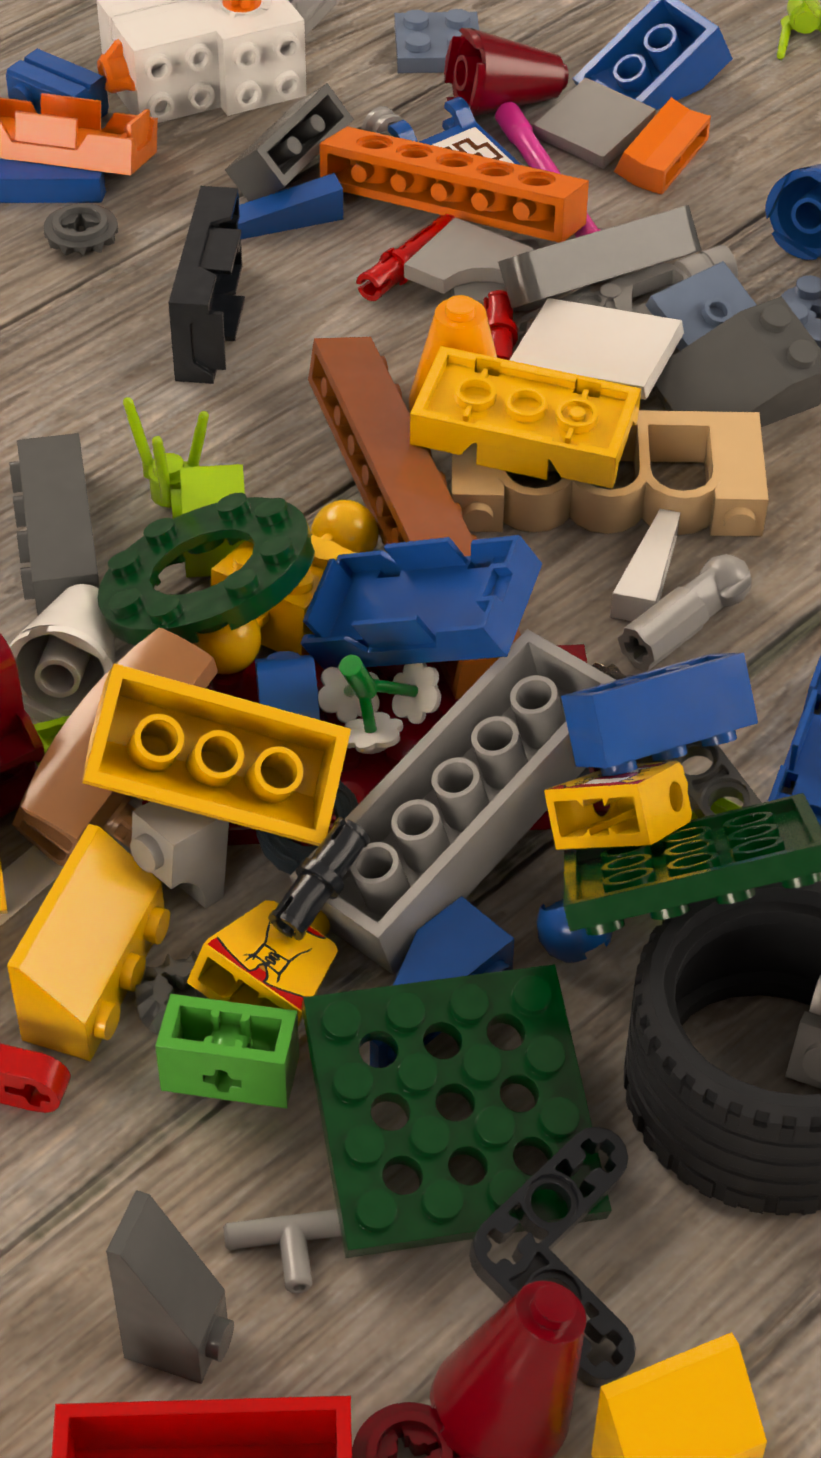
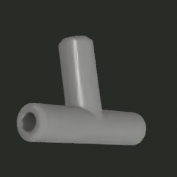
M337 1209L226 1223L223 1227L225 1247L228 1250L280 1244L285 1288L292 1293L306 1292L312 1286L307 1240L342 1236Z

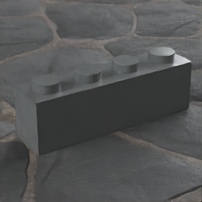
M79 433L17 440L19 461L9 462L13 493L23 492V495L13 496L17 528H27L26 531H17L20 563L30 562L31 567L20 568L24 600L35 599L38 616L70 586L89 584L97 588L100 587Z

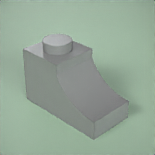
M150 801L133 811L131 855L141 869L149 873L152 872L170 889L178 885L206 909L224 896L229 822Z

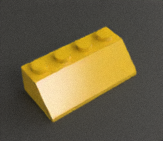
M114 663L103 686L89 740L82 783L320 846L328 834L351 729Z

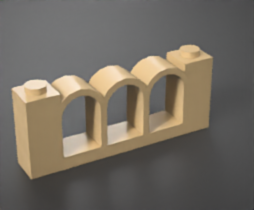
M639 410L636 426H631L628 440L620 461L634 462L635 480L633 483L618 489L597 488L588 483L562 478L559 482L549 487H525L514 482L507 475L506 471L476 465L477 443H472L461 455L452 454L451 497L454 502L460 504L463 520L469 531L503 532V522L521 531L533 533L550 531L563 525L570 517L577 525L589 531L609 534L623 532L635 526L641 519L650 526L659 509L680 512L678 535L696 533L710 525V536H763L769 498L759 412ZM650 462L704 463L706 484L694 490L681 491L670 489L660 484L653 477Z

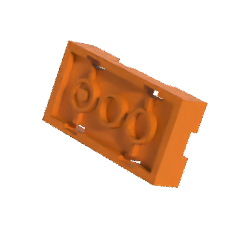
M41 93V114H38L31 101L0 97V158L131 176L157 153L158 118L150 117V109L143 110L139 115L115 112L106 126L101 128L100 100Z

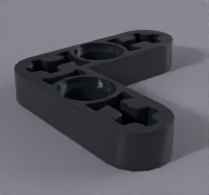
M598 1126L585 1128L577 1133L480 1226L471 1243L469 1257L471 1267L477 1276L504 1304L525 1285L535 1281L555 1282L573 1292L582 1303L585 1313L591 1318L586 1323L585 1334L597 1344L602 1343L607 1338L616 1347L611 1355L612 1361L616 1364L615 1367L606 1360L595 1366L587 1358L592 1345L584 1337L578 1379L588 1386L600 1388V1386L622 1378L631 1367L636 1352L633 1335L626 1325L551 1251L563 1237L615 1188L627 1168L628 1153L624 1142L611 1130ZM599 1150H602L609 1157L604 1166L606 1172L599 1167L594 1169L578 1188L571 1177L579 1171L586 1157L585 1151L594 1155ZM544 1189L556 1191L566 1201L568 1208L567 1216L557 1222L543 1221L532 1210V1195ZM514 1213V1214H516V1216H517L518 1219H516V1218H514V1217H512V1216H510V1215ZM520 1223L528 1234L519 1241L512 1255L515 1264L513 1265L506 1258L495 1264L488 1257L492 1247L489 1238L501 1244L516 1231ZM534 1237L541 1240V1242L536 1243Z

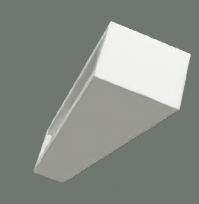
M659 509L613 591L610 617L633 621L660 601L678 536L680 512Z

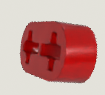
M0 1043V1104L42 1113L53 1112L58 1109L71 1079L68 1068L52 1056Z

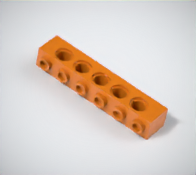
M348 126L320 143V177L335 173L343 188V192L439 215L447 213L461 220L558 243L567 240L586 225L589 180Z

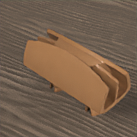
M160 627L135 645L116 663L207 689L218 673L214 657L191 642ZM110 670L88 692L57 733L26 789L12 823L35 847L56 864L63 867L88 824L101 827L105 832L131 849L132 814L136 810L128 804L131 798L125 794L82 783L89 740L103 686Z

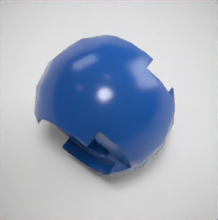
M564 899L553 903L547 908L543 903L539 908L536 921L539 942L550 956L565 963L583 961L587 959L586 952L593 950L603 943L607 947L611 942L613 932L602 935H587L585 928L570 932L563 907Z

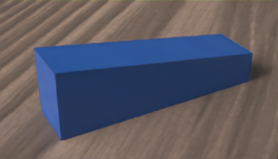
M0 159V203H102L105 196L104 172Z
M335 173L239 205L240 218L238 229L241 230L240 239L344 220L343 188Z

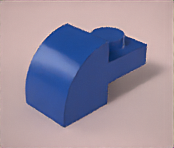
M279 651L270 654L267 658L255 659L259 704L320 720L314 657H311V655L300 656V654L292 651Z

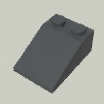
M781 296L738 312L670 357L652 390L667 411L759 412L761 427L820 405L821 348Z

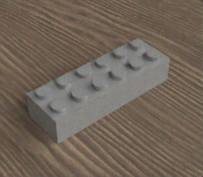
M526 629L511 645L508 656L500 657L345 818L346 822L349 819L363 828L369 835L370 842L367 847L363 848L343 877L344 888L335 899H328L321 909L329 920L330 931L395 976L403 964L417 930L461 896L466 899L548 810L544 790L576 779L586 768L576 767L561 696L612 682L616 679ZM319 846L311 853V855L308 858H312V856L319 848ZM295 871L289 876L292 883L298 877Z

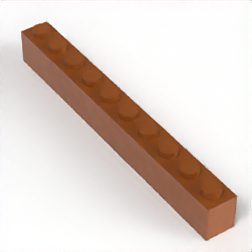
M314 338L308 376L309 384L362 499L377 522L378 533L384 546L392 543L450 537L464 556H471V542L477 538L474 534H470L463 520L461 506L458 502L453 501L447 489L446 477L442 471H438L432 459L431 449L410 444L411 412L408 411L402 400L399 384L393 382L388 372L386 358L380 356L372 338ZM519 629L516 632L513 643L521 636ZM500 657L438 662L454 698L460 699Z

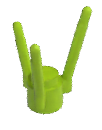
M819 0L788 1V15L780 21L782 30L777 51L778 59L782 60L785 57L791 30L794 29L799 33L808 34L817 29L821 33V6Z
M126 397L123 400V405L142 461L143 476L149 479L151 499L161 507L172 508L171 489H181L180 467L199 466L209 414L206 411L199 413L188 461H183V458L178 454L165 453L163 440L160 436H154L152 439L153 459L132 398Z

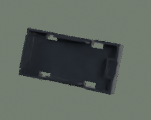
M200 186L168 302L175 381L214 384L217 370H226L225 341H235L245 302V296L235 295L243 267L241 230L238 229L240 218L238 188Z

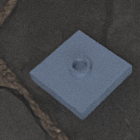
M724 261L651 295L646 303V307L654 316L682 320L684 334L676 346L679 351L738 312L757 305Z

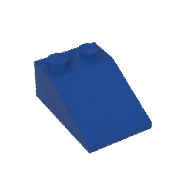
M651 0L572 79L578 85L584 78H588L658 110L671 97L677 101L703 89L733 58L719 26L680 0Z

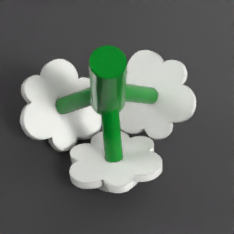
M348 655L341 660L338 668L329 667L322 672L321 681L324 687L318 692L319 707L327 713L336 712L338 720L345 723L346 728L351 729L347 748H356L358 752L364 754L379 753L400 741L399 732L403 730V722L400 719H390L387 713L377 712L379 708L377 692L394 694L395 696L392 701L394 714L400 718H408L411 723L420 724L424 721L426 713L435 712L440 705L441 693L437 686L439 673L436 668L427 667L426 663L405 664L403 673H398L394 677L393 682L379 680L375 673L368 672L358 656Z

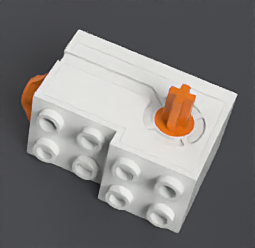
M97 0L102 54L97 62L98 74L106 78L105 90L111 94L117 93L133 115H139L143 110L150 109V117L158 118V123L221 107L226 115L230 116L306 96L304 19L289 0Z

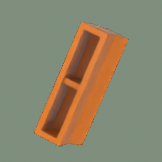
M671 97L623 152L614 172L636 187L662 195L707 142L711 116L690 110Z

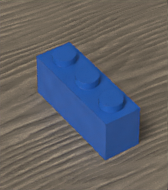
M744 653L709 654L561 696L576 767L600 768L602 776H614L638 769L636 759L650 755L652 761H663L688 754L686 745L700 740L702 746H714L737 739V729L758 723Z

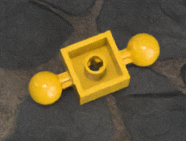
M337 500L327 504L317 513L311 526V543L315 550L312 564L301 582L281 602L258 618L232 631L228 624L224 628L212 633H197L199 642L193 644L214 657L218 670L217 674L229 675L244 670L255 660L261 645L277 652L292 651L300 654V656L309 655L300 643L305 634L314 633L305 625L303 619L329 559L334 558L336 560L338 555L374 551L378 542L377 522L365 506L352 500ZM245 540L211 569V586L224 581L230 574L241 569L251 557L254 544Z

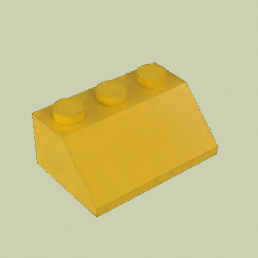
M87 825L7 964L22 1041L87 1061L92 1060L102 1039L109 1040L115 1033L120 1018V1005L127 992H134L135 985L141 983L146 966L145 958L153 944L159 945L162 943L170 923V911L164 908L162 882L152 873L141 869L133 856L99 826Z

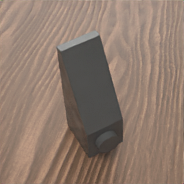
M136 1190L106 1250L124 1358L202 1384L212 1360L221 1362L225 1357L234 1331V1321L227 1318L225 1289L151 1195Z

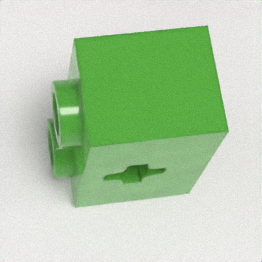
M170 993L155 1046L161 1091L287 1109L300 1056L297 1011Z

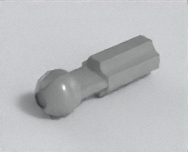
M730 554L717 555L709 559L700 571L699 576L686 586L675 588L624 627L623 633L617 637L621 652L632 661L634 667L649 671L698 633L709 618L723 607L736 605L745 599L751 589L752 581L747 564Z

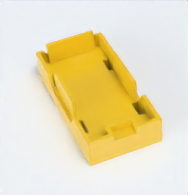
M440 346L410 413V444L461 455L472 443H477L476 465L544 480L548 478L550 459L561 478L613 489L619 462L627 443L631 426H636L638 421L641 388Z

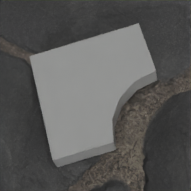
M455 217L404 264V278L443 294L455 286L470 282H495L505 285L498 261L532 251L534 248Z

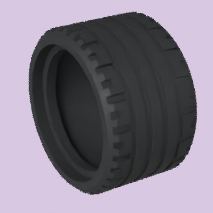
M821 881L791 889L783 888L781 882L756 887L755 896L732 904H718L715 897L689 903L690 911L674 918L664 919L662 925L654 928L650 934L649 942L643 947L640 963L637 965L623 1077L624 1089L627 1090V1107L633 1115L632 1122L636 1130L643 1133L644 1144L649 1151L657 1154L658 1161L667 1170H672L680 1181L698 1189L699 1193L709 1198L714 1197L723 1201V1204L734 1208L738 1206L749 1209V1212L761 1214L767 1212L790 1216V1213L814 1214L817 1210H821V1094L798 1095L768 1091L737 1080L708 1062L692 1045L682 1025L691 1015L707 1005L733 997L763 995L793 999L811 1005L814 991L821 975Z

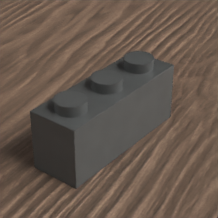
M326 83L295 103L236 158L225 171L248 202L273 194L285 187L320 153V143L347 127L354 119L329 84Z

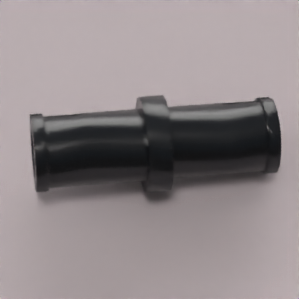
M342 817L336 819L333 828L312 858L302 859L295 871L298 876L276 909L270 913L268 919L277 930L290 938L293 936L298 941L304 938L307 929L327 900L337 898L343 890V877L363 848L367 847L370 842L367 832L349 819L347 822Z

